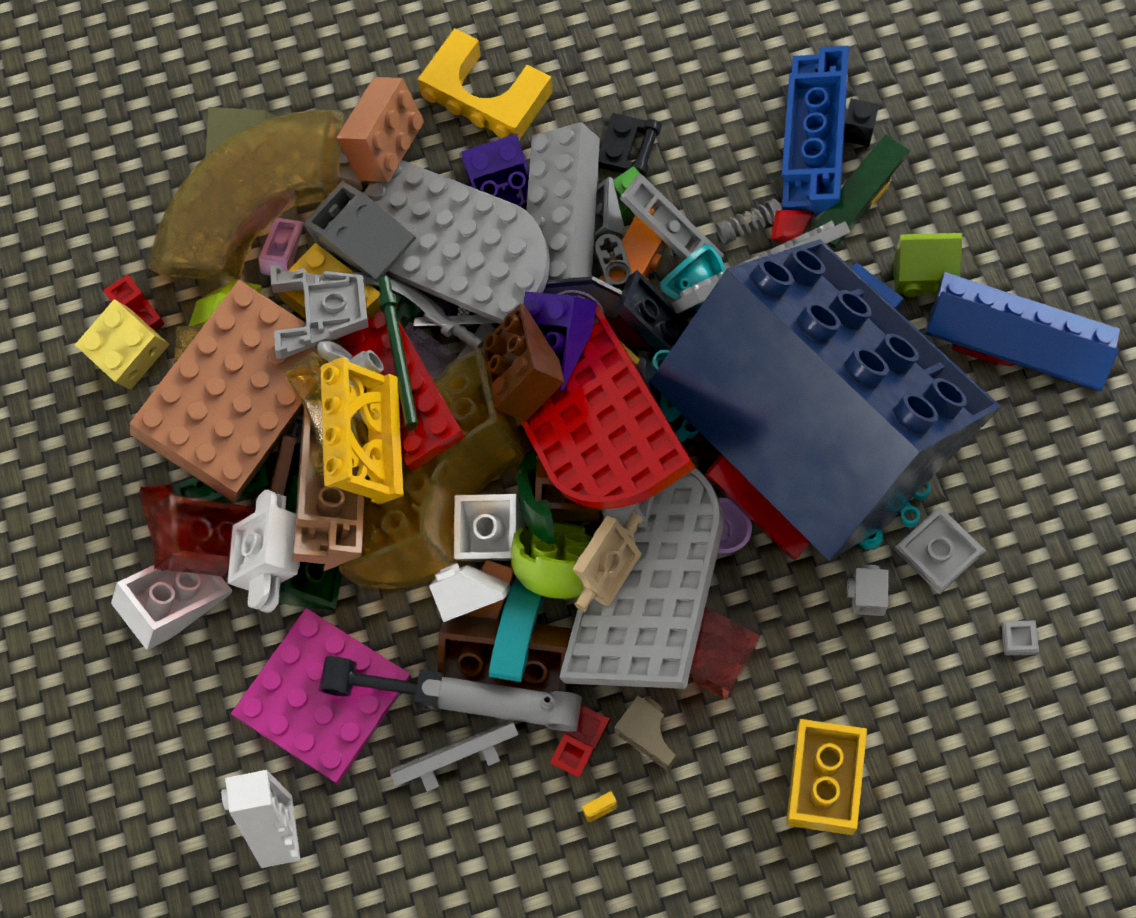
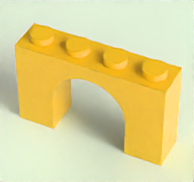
M454 28L418 78L421 95L431 103L437 102L446 107L454 115L460 114L470 119L477 127H485L493 131L501 139L517 134L520 140L553 93L551 76L526 65L510 89L502 95L493 98L473 96L463 88L462 84L481 57L479 40Z

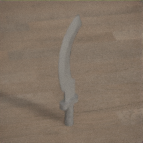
M353 272V274L363 275L364 284L379 286L377 281L364 273ZM389 277L392 290L407 297L420 307L425 313L424 317L442 328L441 333L446 337L455 335L477 351L483 347L484 340L467 331V324H459L465 322L460 318L450 319L439 305L421 291Z

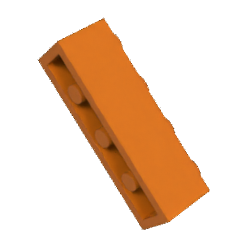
M651 208L648 212L652 214L654 209ZM635 216L621 240L632 273L638 270L646 279L652 270L655 272L658 270L663 259L661 254L665 247L670 248L637 216ZM614 254L611 257L610 262L614 260ZM616 269L610 272L609 277L611 280L619 282L625 279L626 274L624 271ZM601 275L599 279L604 281L603 276Z

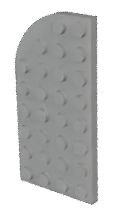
M403 160L399 163L388 183L370 182L363 192L416 237L415 241L390 267L385 275L499 324L520 303H524L525 292L543 293L550 269L548 246L537 222L520 206Z
M696 468L654 496L647 527H638L634 534L635 544L642 555L610 606L600 604L594 598L586 612L577 610L559 676L564 684L686 689L724 523L722 507L714 489L706 477Z

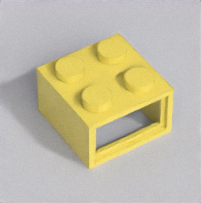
M115 299L75 344L114 382L130 390L170 345L130 308Z

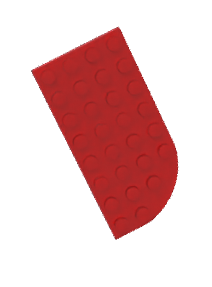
M596 303L592 334L564 391L556 390L526 422L520 421L548 477L565 497L586 507L613 509L634 505L655 496L696 467L603 311Z

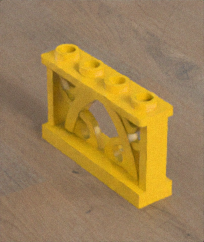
M344 357L322 365L321 399L324 485L371 498V502L383 504L404 496L398 377L391 374L381 375L348 362V359ZM363 386L366 387L367 393H364ZM358 409L364 423L368 427L369 442L363 448H361L351 430L350 420ZM358 465V473L354 476L352 475V468ZM366 474L370 477V480L365 479Z

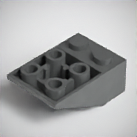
M344 181L339 183L303 223L315 243L377 282L416 239L415 235L364 193Z

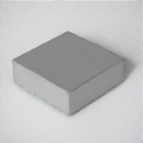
M1036 620L1002 622L1004 655H1037L1039 653Z

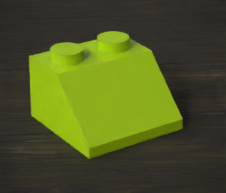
M962 233L901 234L892 262L895 292L899 295L904 294L907 297H915L920 294H934L937 296L940 279L944 272L960 277Z

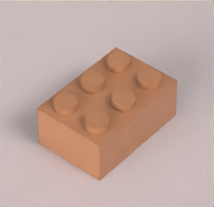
M373 77L336 137L359 181L388 183L424 123L404 79Z

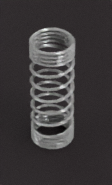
M773 198L767 201L765 206L760 204L757 209L751 208L750 212L744 211L743 216L737 214L736 219L730 217L728 222L723 220L716 223V230L722 243L726 245L737 239L735 231L731 226V219L736 222L741 237H744L743 230L738 223V216L743 219L747 232L751 234L750 226L745 219V213L750 215L753 227L758 231V225L752 216V210L758 213L759 221L765 228L766 224L759 211L760 207L764 208L768 222L773 224L776 211L782 210L779 202Z

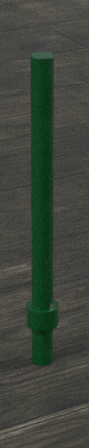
M381 276L378 279L381 294L378 299L380 310L385 315L396 377H398V389L405 426L408 430H414L418 427V420L396 312L399 307L397 296L392 291L390 278L388 276Z

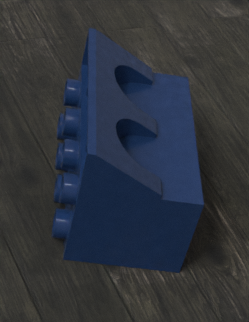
M821 239L727 268L650 380V383L829 561L888 526L916 492L1001 408L993 398Z

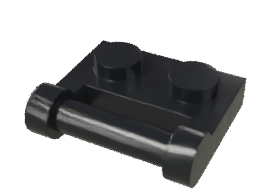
M612 113L599 151L598 167L624 173L634 166L645 177L649 169L647 162L655 138L661 132L662 124L654 119L642 120ZM637 133L645 134L636 161H629Z

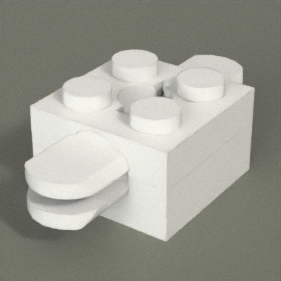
M264 490L258 496L255 513L233 525L228 584L249 591L248 606L266 613L272 612L279 603L280 583L297 575L300 566L299 561H292L296 514L286 510V496L276 494L270 490Z

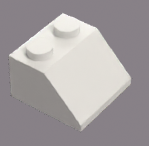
M518 494L455 495L454 559L461 561H511L513 534L516 533L519 527L526 530Z
M458 563L441 569L439 573L435 574L436 579L429 585L443 622L503 600L511 589L509 582L470 565L459 568Z

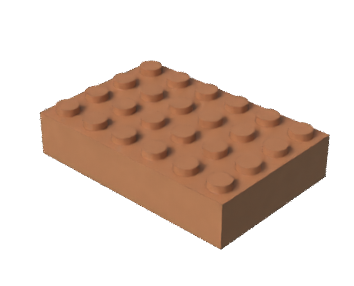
M238 280L129 423L130 435L236 503L278 445L280 439L303 410L305 400L309 401L321 385V366L328 363V361L320 357L317 346L283 359H277L274 331L305 327L306 323L241 280Z

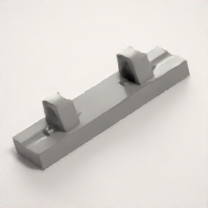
M642 174L633 179L629 187L619 198L680 259L685 260L693 252L706 244L712 246L720 257H723L724 254ZM657 206L652 214L648 212L651 208Z
M507 720L390 769V775L395 787L421 777L428 792L439 787L434 770L481 750L488 766L497 763L500 759L494 745L517 736L518 732L514 722Z

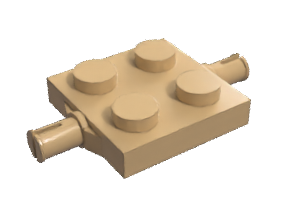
M631 513L624 527L621 526L617 519L606 516L600 527L595 531L584 552L579 556L573 568V571L580 578L584 586L583 592L574 603L575 607L579 610L586 612L594 598L598 603L609 607L642 555L634 539L636 530L641 522H643L642 517L638 514Z

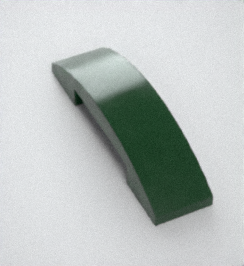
M535 451L528 452L523 458L517 473V486L522 516L534 535L549 545L556 544L548 500L534 501L537 459Z

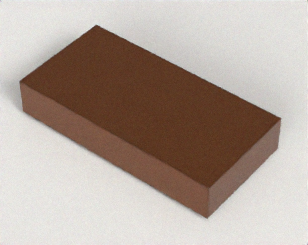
M285 436L280 439L269 488L270 491L276 494L284 495L296 438Z

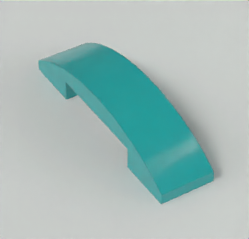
M517 578L510 589L501 616L490 662L489 677L521 682L539 608L543 606L545 597L527 589Z

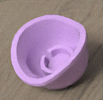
M719 498L724 523L717 554H729L745 546L752 533V524L750 518L730 499Z

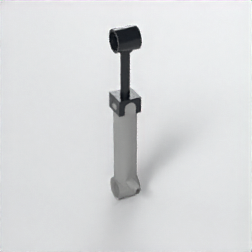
M335 656L325 657L319 691L328 695L349 697L353 686L415 695L414 703L416 709L439 712V709L540 724L550 729L565 732H574L578 728L582 697L577 694L562 691L547 693L443 677V673L421 669L418 682L356 673L357 663L355 661Z

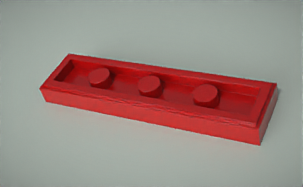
M722 454L704 474L791 559L796 560L809 545L810 541Z

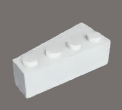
M267 770L225 778L226 789H222L221 792L224 809L229 810L261 868L301 861L292 795Z

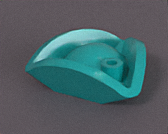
M708 244L700 247L660 283L661 290L675 300L680 299L679 292L726 270L720 255ZM704 301L690 308L698 311Z

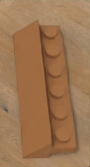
M305 400L292 561L324 564V571L361 557L364 496L324 485L322 402ZM352 416L350 420L351 430L357 442L363 448L367 443V426L364 421ZM358 465L352 468V475L354 476L358 473Z

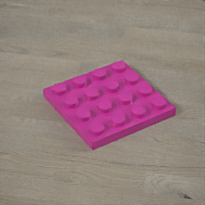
M306 608L231 714L338 785L401 693L353 686L349 697L322 693L319 691L325 657L335 656L355 661L357 663L356 673L405 681H409L412 677L402 668Z

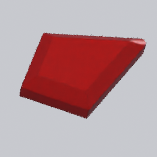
M805 210L776 211L770 239L784 244L802 235L814 213Z

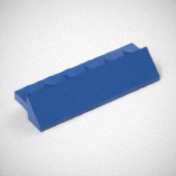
M849 45L820 47L819 54L793 56L792 74H789L782 178L784 180L783 210H805L813 212L816 217L840 202Z
M944 272L940 279L936 300L931 308L925 335L1097 391L1103 389L1120 350L1116 348L1119 328Z

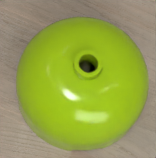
M553 521L556 544L550 545L539 539L530 529L525 530L519 527L516 533L513 534L511 566L520 583L530 591L548 598L571 599L579 597L584 590V586L580 578L573 571V568L579 556L593 538L584 533L585 527L567 522Z

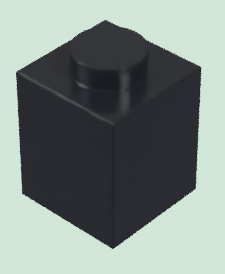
M850 99L845 120L844 142L870 147L879 104Z

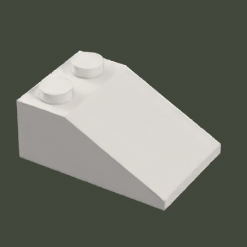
M195 545L117 582L111 604L145 649L149 650L176 636L232 593V589L198 546Z

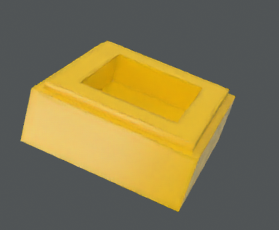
M612 791L583 805L582 811L587 822L591 823L616 810L617 801Z

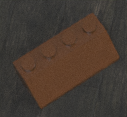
M461 615L442 623L439 631L437 672L443 673V677L547 693L553 691L566 692L567 684H564L559 676L572 628L535 624L528 647V659L522 681L517 682L489 677L490 662L500 620Z

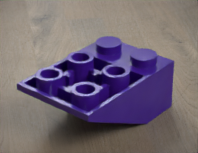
M517 134L460 152L459 155L470 187L516 204L525 210L527 209L529 170Z
M525 292L523 305L528 309L560 361L564 383L557 390L564 391L592 334L597 301L570 295Z

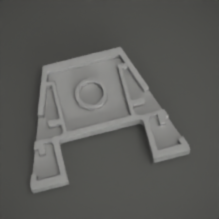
M270 266L273 293L304 290L306 326L274 331L277 359H283L316 347L319 342L332 341L368 327L363 275L325 271L324 275L306 273L304 268H299V270L293 272L282 270V266Z

